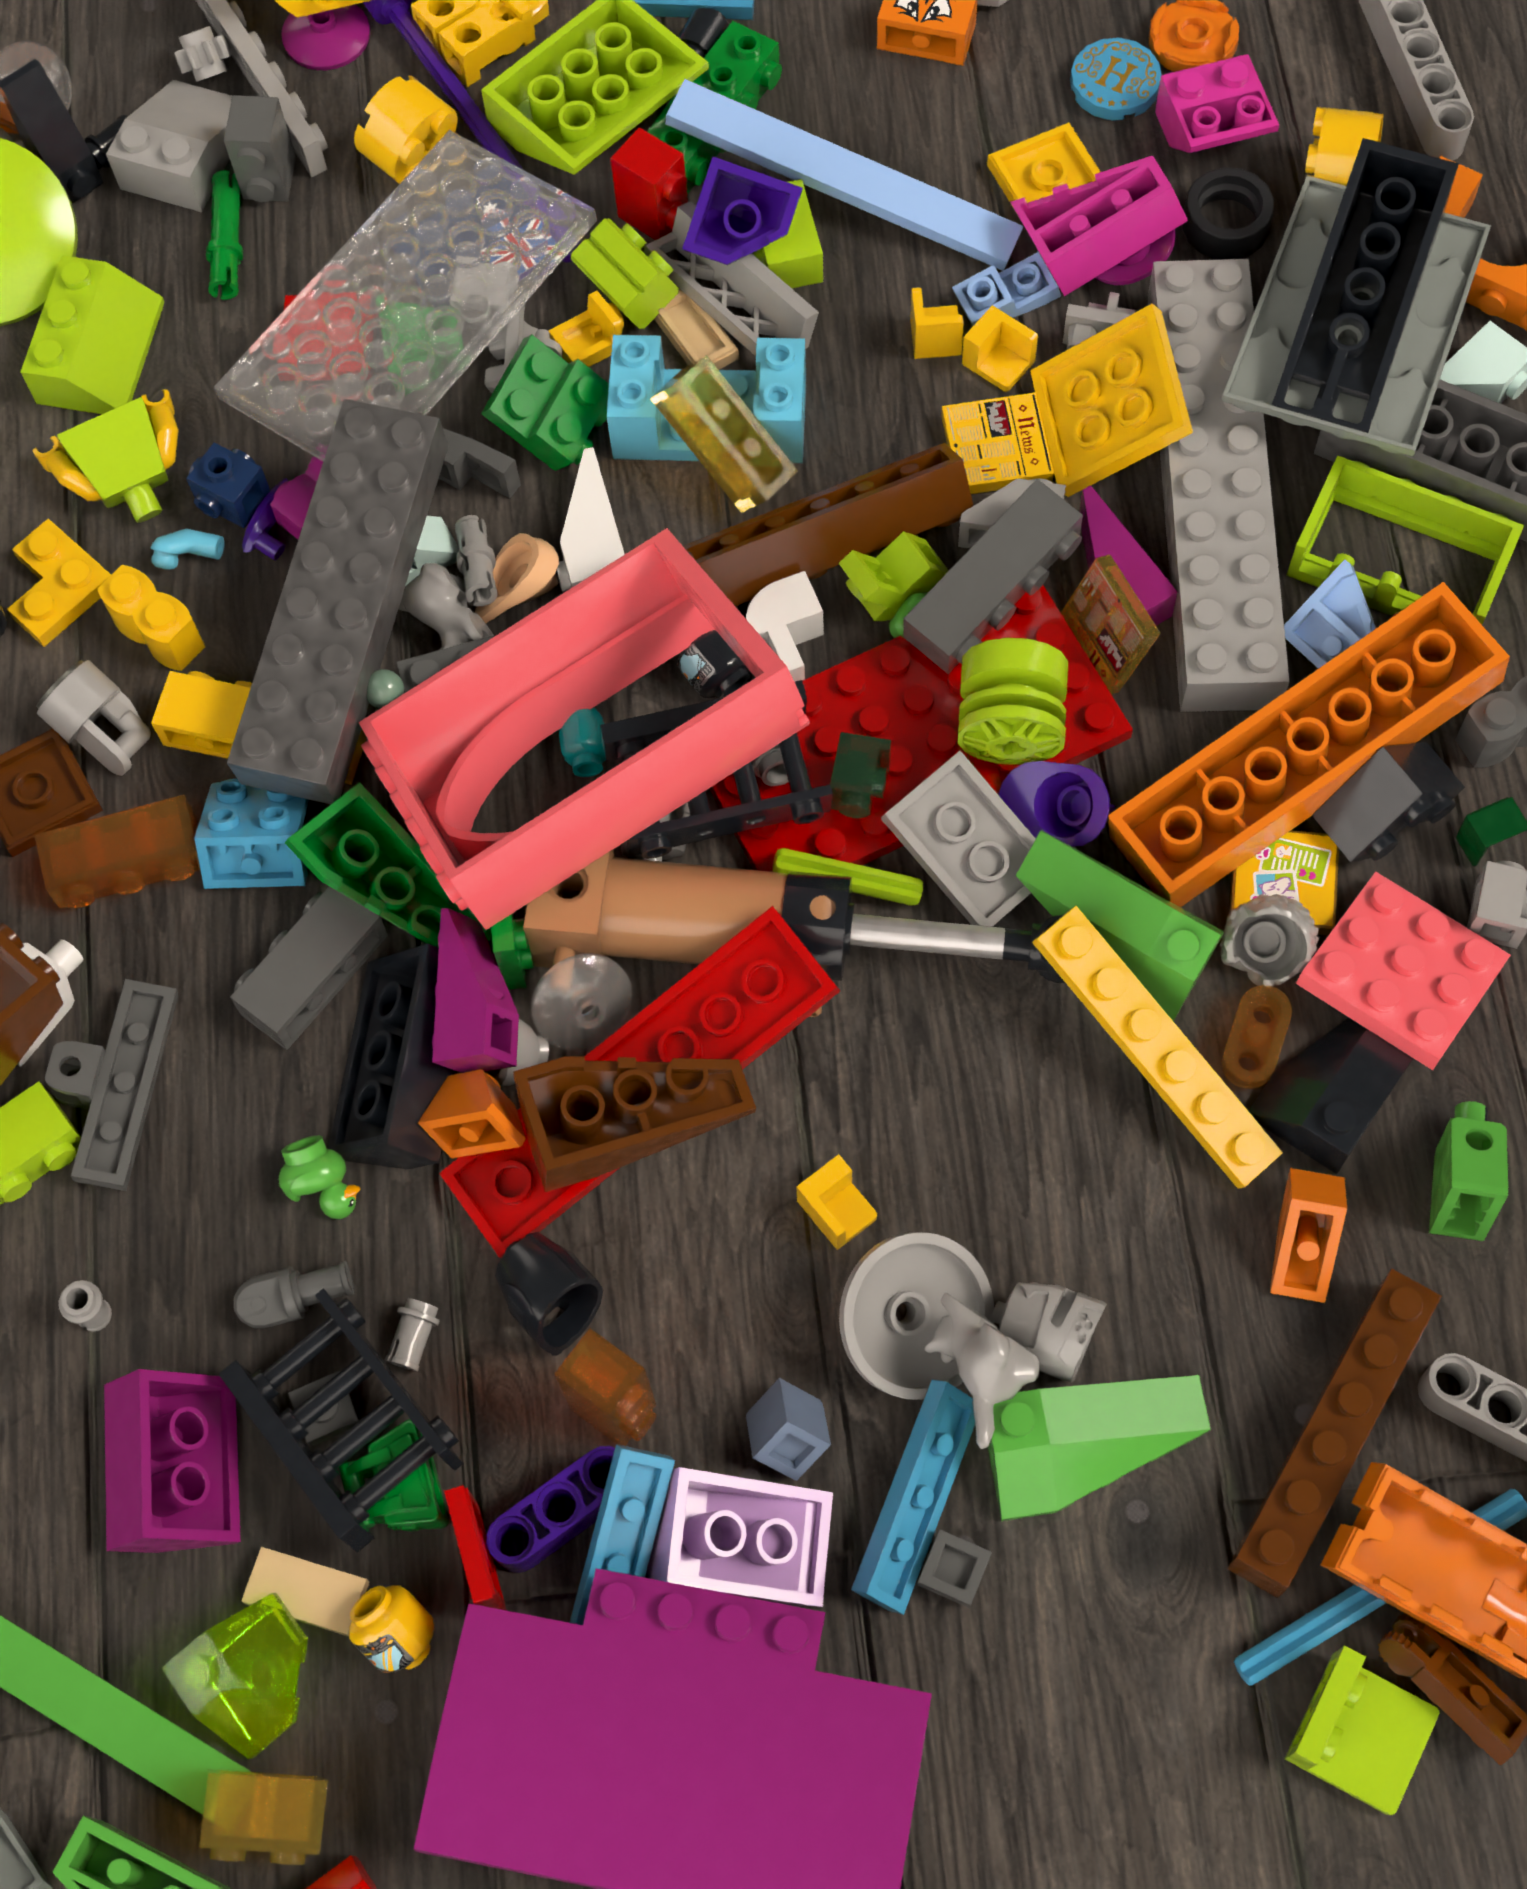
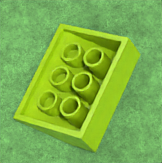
M596 0L481 89L486 118L499 136L518 152L575 175L678 93L684 79L693 82L707 71L709 63L635 1Z

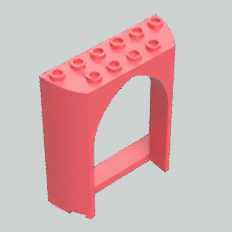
M666 528L358 723L368 738L366 742L361 744L363 751L375 767V772L390 793L391 800L405 819L406 826L421 847L420 850L435 872L441 887L453 904L456 903L461 911L469 907L481 925L487 930L808 726L810 721L802 710L805 706L786 664L669 529ZM716 630L756 677L517 830L503 833L471 832L474 820L491 790L504 774L528 751L562 728L574 712L581 709L594 708L687 649L702 634Z

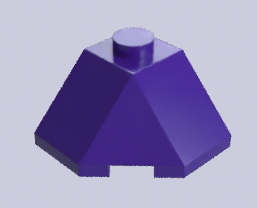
M712 157L682 250L728 266L787 236L803 188Z

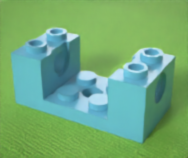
M613 335L607 405V423L613 459L803 463L806 399L805 339L757 338L756 371L665 369L661 336ZM705 409H716L722 413V416L714 422H704L697 417Z

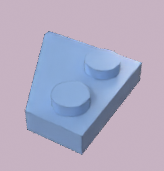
M1345 559L1284 624L1285 639L1318 669L1376 629L1354 567Z

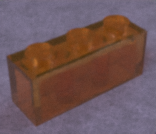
M185 795L36 834L35 840L45 889L59 908H81L90 905L97 898L115 893L122 895L133 894L142 890L145 885L163 880H184L192 876L194 872L199 871L200 865L194 839L198 823L196 815Z
M589 1328L554 1375L571 1411L615 1444L626 1446L631 1438L638 1442L648 1432L657 1416L652 1411L656 1406V1402L645 1368Z

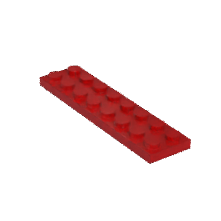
M771 906L584 1056L585 1061H617L618 1057L636 1058V1062H671L674 1058L739 1059L743 1070L837 995L840 989L779 912ZM521 1108L517 1110L526 1138L521 1147L458 1157L439 1173L499 1258L505 1255V1251L510 1244L525 1238L527 1234L542 1231L618 1170L615 1169L592 1179L545 1192L528 1142Z

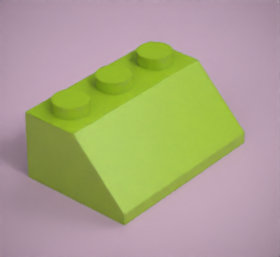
M62 255L21 369V374L36 404L104 414L132 401L165 303L163 297L107 262Z

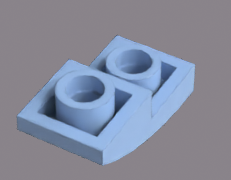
M1039 252L1000 273L992 265L952 287L972 326L977 323L992 305L1014 318L1061 297L1059 287Z

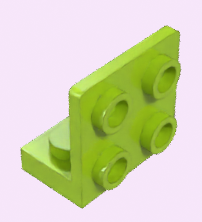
M1344 1645L1332 1654L1286 1754L1285 1760L1390 1816L1398 1810L1440 1711L1434 1705L1362 1668L1366 1657Z

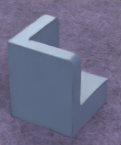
M778 1378L747 1412L746 1420L753 1459L795 1481L831 1445L823 1403L818 1398L781 1378Z

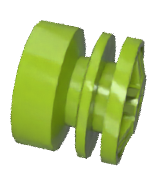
M1024 638L987 640L972 646L962 656L960 695L964 700L960 703L958 744L964 752L980 760L1010 765L1044 761L1055 757L1064 749L1066 734V708L1062 703L1066 701L1068 660L1064 654L1047 643Z

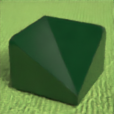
M1506 797L1467 814L1457 833L1456 839L1473 867H1476L1490 846L1527 831V820L1513 797Z

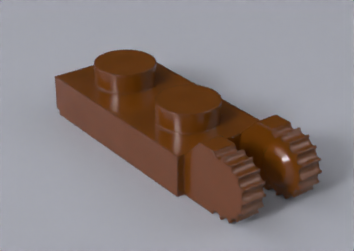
M1403 1613L1402 1616L1399 1615L1392 1625L1393 1630L1388 1634L1385 1633L1378 1643L1379 1648L1377 1651L1380 1652L1379 1656L1384 1659V1662L1389 1663V1667L1397 1675L1412 1677L1411 1680L1434 1704L1438 1705L1461 1727L1476 1745L1489 1754L1500 1766L1503 1765L1515 1754L1527 1735V1714L1447 1638L1443 1639L1434 1629L1406 1613Z

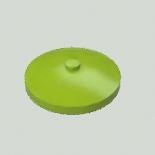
M0 138V326L26 319L44 307L61 256H76L78 236L72 203L59 179L32 152L16 143Z

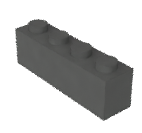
M1036 479L903 618L904 638L949 674L959 663L962 664V656L972 646L982 643L981 639L992 628L998 631L1007 624L1016 611L1014 604L1025 593L1031 596L1040 589L1049 576L1047 569L1058 558L1064 561L1074 553L1082 541L1080 530L1083 515L1039 479Z

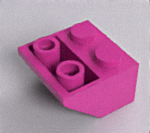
M1249 54L1161 75L1155 113L1171 148L1193 153L1277 132L1279 129V123Z

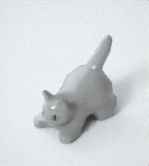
M426 563L422 565L420 574L406 585L398 610L409 612L412 616L437 631L441 639L442 647L440 650L494 636L483 619L477 613H473L470 608H467L468 601L465 596V582L460 577L449 574L445 567L437 563Z
M945 1293L941 1303L950 1315L942 1317L934 1333V1339L925 1346V1351L928 1353L941 1352V1360L945 1363L956 1359L959 1375L973 1396L976 1441L979 1448L984 1449L989 1446L995 1430L994 1404L1013 1399L1024 1385L1035 1382L1039 1375L1040 1363L1038 1356L1012 1338L1004 1336L989 1319L976 1310L970 1309L950 1294Z

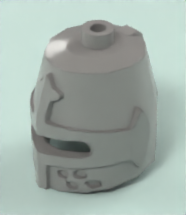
M1019 1282L1009 1295L1006 1303L1000 1301L996 1303L991 1322L999 1324L998 1331L1004 1336L1012 1338L1038 1356L1040 1363L1039 1372L1072 1383L1077 1376L1097 1323L1107 1303L1081 1292H1074L1058 1284L1048 1285L1037 1282Z

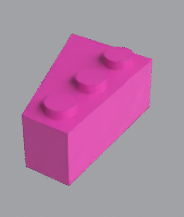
M1153 155L1095 174L1096 181L1069 189L1066 183L1052 188L1053 195L1028 203L1024 197L1011 201L1013 208L1064 296L1188 221L1173 187Z

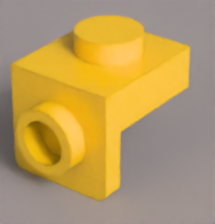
M596 290L588 295L587 311L548 330L550 333L549 339L561 345L562 358L566 362L571 363L579 359L586 366L590 367L611 356L613 335H622L624 321L618 308L611 302L607 303Z

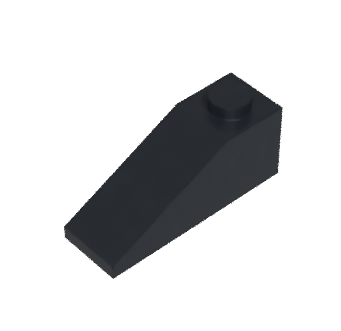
M35 58L0 80V92L25 148L51 169L66 190L71 203L89 195L95 188L102 185L104 182L93 155L41 63Z

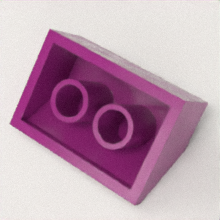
M138 1369L104 1384L107 1551L160 1553L231 1545L241 1542L236 1398L221 1377Z

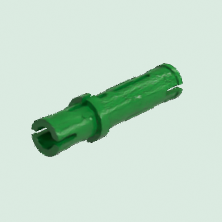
M227 170L216 172L211 179V241L206 246V259L210 263L208 291L216 298L218 295V285H221L220 299L229 300L238 295V265L243 260V248L239 244L240 187L235 173L232 175V186H229L230 171Z

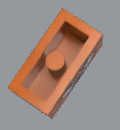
M883 0L877 17V49L964 66L976 26L977 0Z

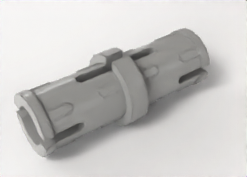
M468 515L460 518L455 524V532L459 544L456 563L459 572L464 576L467 601L469 603L473 601L475 606H486L497 598V588L493 577L496 559L493 549L488 546L485 521L481 519L478 522V516Z

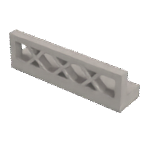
M692 201L677 208L672 233L645 245L644 253L647 256L655 250L674 269L668 278L755 356L757 338H760L759 334L775 336L776 338L805 339V349L809 347L819 312L753 254H749L727 266L682 250L696 208ZM677 249L689 262L670 259L665 253ZM695 278L713 281L720 287V290L702 287L695 281ZM727 306L743 308L751 315V318L734 315L727 309Z

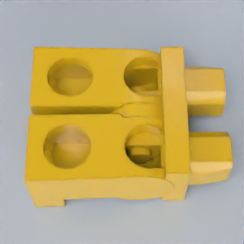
M418 0L411 4L414 21L419 25L454 75L467 88L481 79L480 70L502 55H509L515 52L522 44L527 46L535 41L534 25L549 15L548 0Z

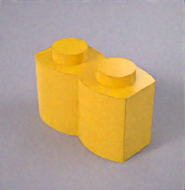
M121 565L97 588L118 630L127 638L146 644L152 656L162 665L173 670L182 671L205 648L198 629L185 605L169 594L157 592L152 581L141 571L130 566Z

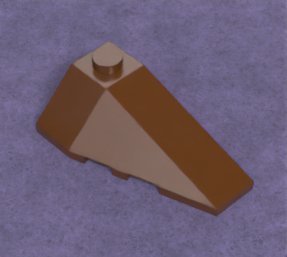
M565 1056L513 1071L528 1142L545 1192L598 1177L755 1113L757 1109L739 1059L674 1058L671 1062H636V1058L618 1057L617 1061H585V1057Z

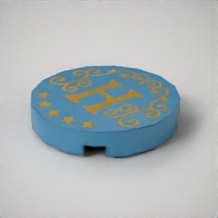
M1123 38L1101 39L1087 45L1076 56L1071 70V90L1073 89V92L1076 94L1075 100L1080 107L1093 116L1108 120H1124V115L1135 113V116L1140 115L1156 101L1161 78L1160 64L1149 49L1136 41Z

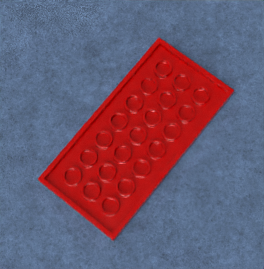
M1044 585L1031 596L1025 593L1014 604L1016 611L1007 624L998 631L992 628L981 641L985 642L1001 638L1031 639L1053 646L1060 650L1068 660L1066 701L1062 703L1066 708L1064 749L1055 757L1044 761L1076 765L1130 739L1133 728ZM898 636L803 680L807 696L806 716L810 724L798 731L797 735L811 787L831 785L833 793L831 811L824 813L821 819L807 824H795L793 820L734 833L752 868L757 871L773 872L775 854L778 849L782 848L864 865L904 846L881 820V817L959 751L965 755L999 795L1002 782L1013 769L1020 765L996 764L977 759L964 752L958 744L960 703L964 700L960 695L962 664L959 663L947 674L902 636ZM733 773L709 788L720 809L741 805ZM755 775L761 800L791 793L789 782L779 786H769L764 784L762 779Z

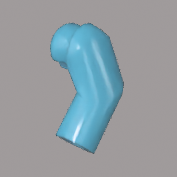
M182 529L157 537L152 543L151 549L154 552L151 562L155 567L171 570L178 566V554L190 553L219 560L224 551L223 536L192 529Z

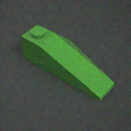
M1043 830L1039 832L1016 874V877L1053 917L1064 915L1071 908L1077 906L1173 1022L1225 933Z

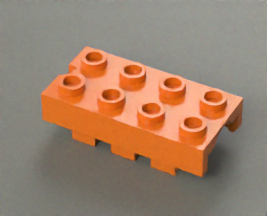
M1371 1462L1351 1502L1353 1505L1361 1508L1353 1526L1340 1524L1322 1560L1321 1566L1516 1677L1527 1680V1544L1391 1466Z

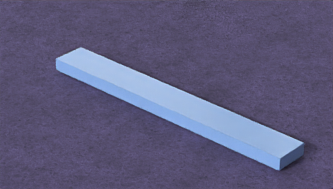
M684 79L666 114L665 124L790 179H802L803 184L990 266L994 265L995 268L1002 271L1005 270L1023 229V226L686 79Z

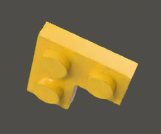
M50 519L45 520L12 549L17 559L33 572L40 581L7 608L12 619L43 647L101 598L97 588L111 576L105 568Z

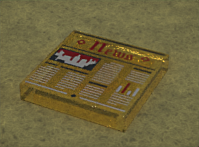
M1111 555L1095 559L1061 611L1062 616L1111 695L1120 692L1161 634Z

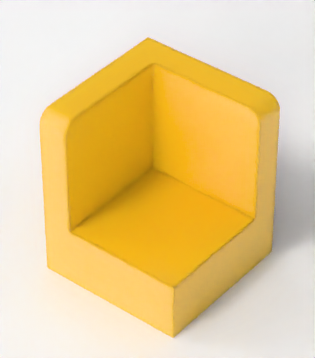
M921 287L911 288L910 322L914 358L961 355L963 317L958 314V306L923 308Z
M992 305L964 336L962 365L1004 392H1008L1035 362L1038 335Z
M839 1154L796 1186L797 1202L836 1250L848 1243L877 1219V1212L852 1183V1169Z

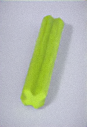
M778 849L773 861V872L789 873V871L850 876L852 877V893L910 906L919 904L923 892V881L920 878L791 849Z

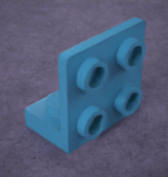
M228 779L212 783L194 837L204 889L305 886L308 876L307 866L293 853L285 842L303 827L309 799L242 785L238 779Z

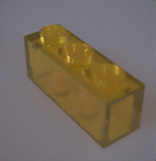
M707 355L683 368L650 398L740 512L766 502L798 472Z

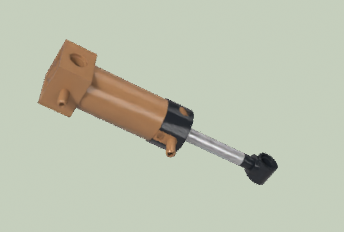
M614 849L529 902L526 908L523 927L534 965L536 967L552 968L550 988L560 993L570 990L573 970L606 973L609 956L700 964L771 906L779 912L832 980L842 981L846 955H850L851 945L1025 961L1028 962V970L1038 971L1047 980L1056 983L1065 982L1032 943L1063 915L1054 916L1043 924L1032 923L1031 930L854 914L855 904L851 903L852 877L796 871L779 873L615 857ZM822 1007L809 1017L819 1016L822 1013Z

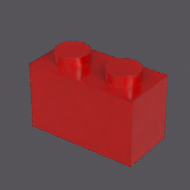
M639 127L610 158L617 213L620 219L657 240L672 232L677 208L688 202L684 154Z

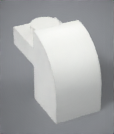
M803 571L777 580L761 589L752 599L746 614L747 621L786 664L794 682L805 680L804 663L795 645L824 635L823 610L806 572Z

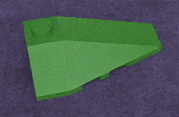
M1199 1375L1035 1389L1018 1392L1013 1399L994 1404L995 1430L988 1446L1001 1521L1057 1513L1072 1505L1076 1500L1101 1487L1108 1486L1125 1474L1148 1462H1153L1209 1432L1211 1428Z

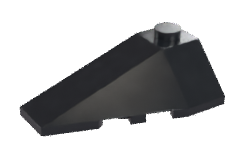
M1347 1018L1276 1070L1248 1111L1260 1126L1335 1174H1338L1414 1058L1351 1018Z

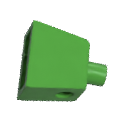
M1468 1101L1457 1104L1455 1106V1117L1450 1118L1437 1145L1434 1156L1429 1233L1484 1241L1508 1197L1507 1128L1501 1123L1487 1121L1488 1108L1481 1103Z

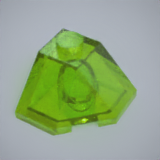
M271 1593L204 1631L165 1664L162 1670L196 1719L247 1759H253L297 1722L300 1698L296 1697L300 1663H305L308 1638L278 1594Z

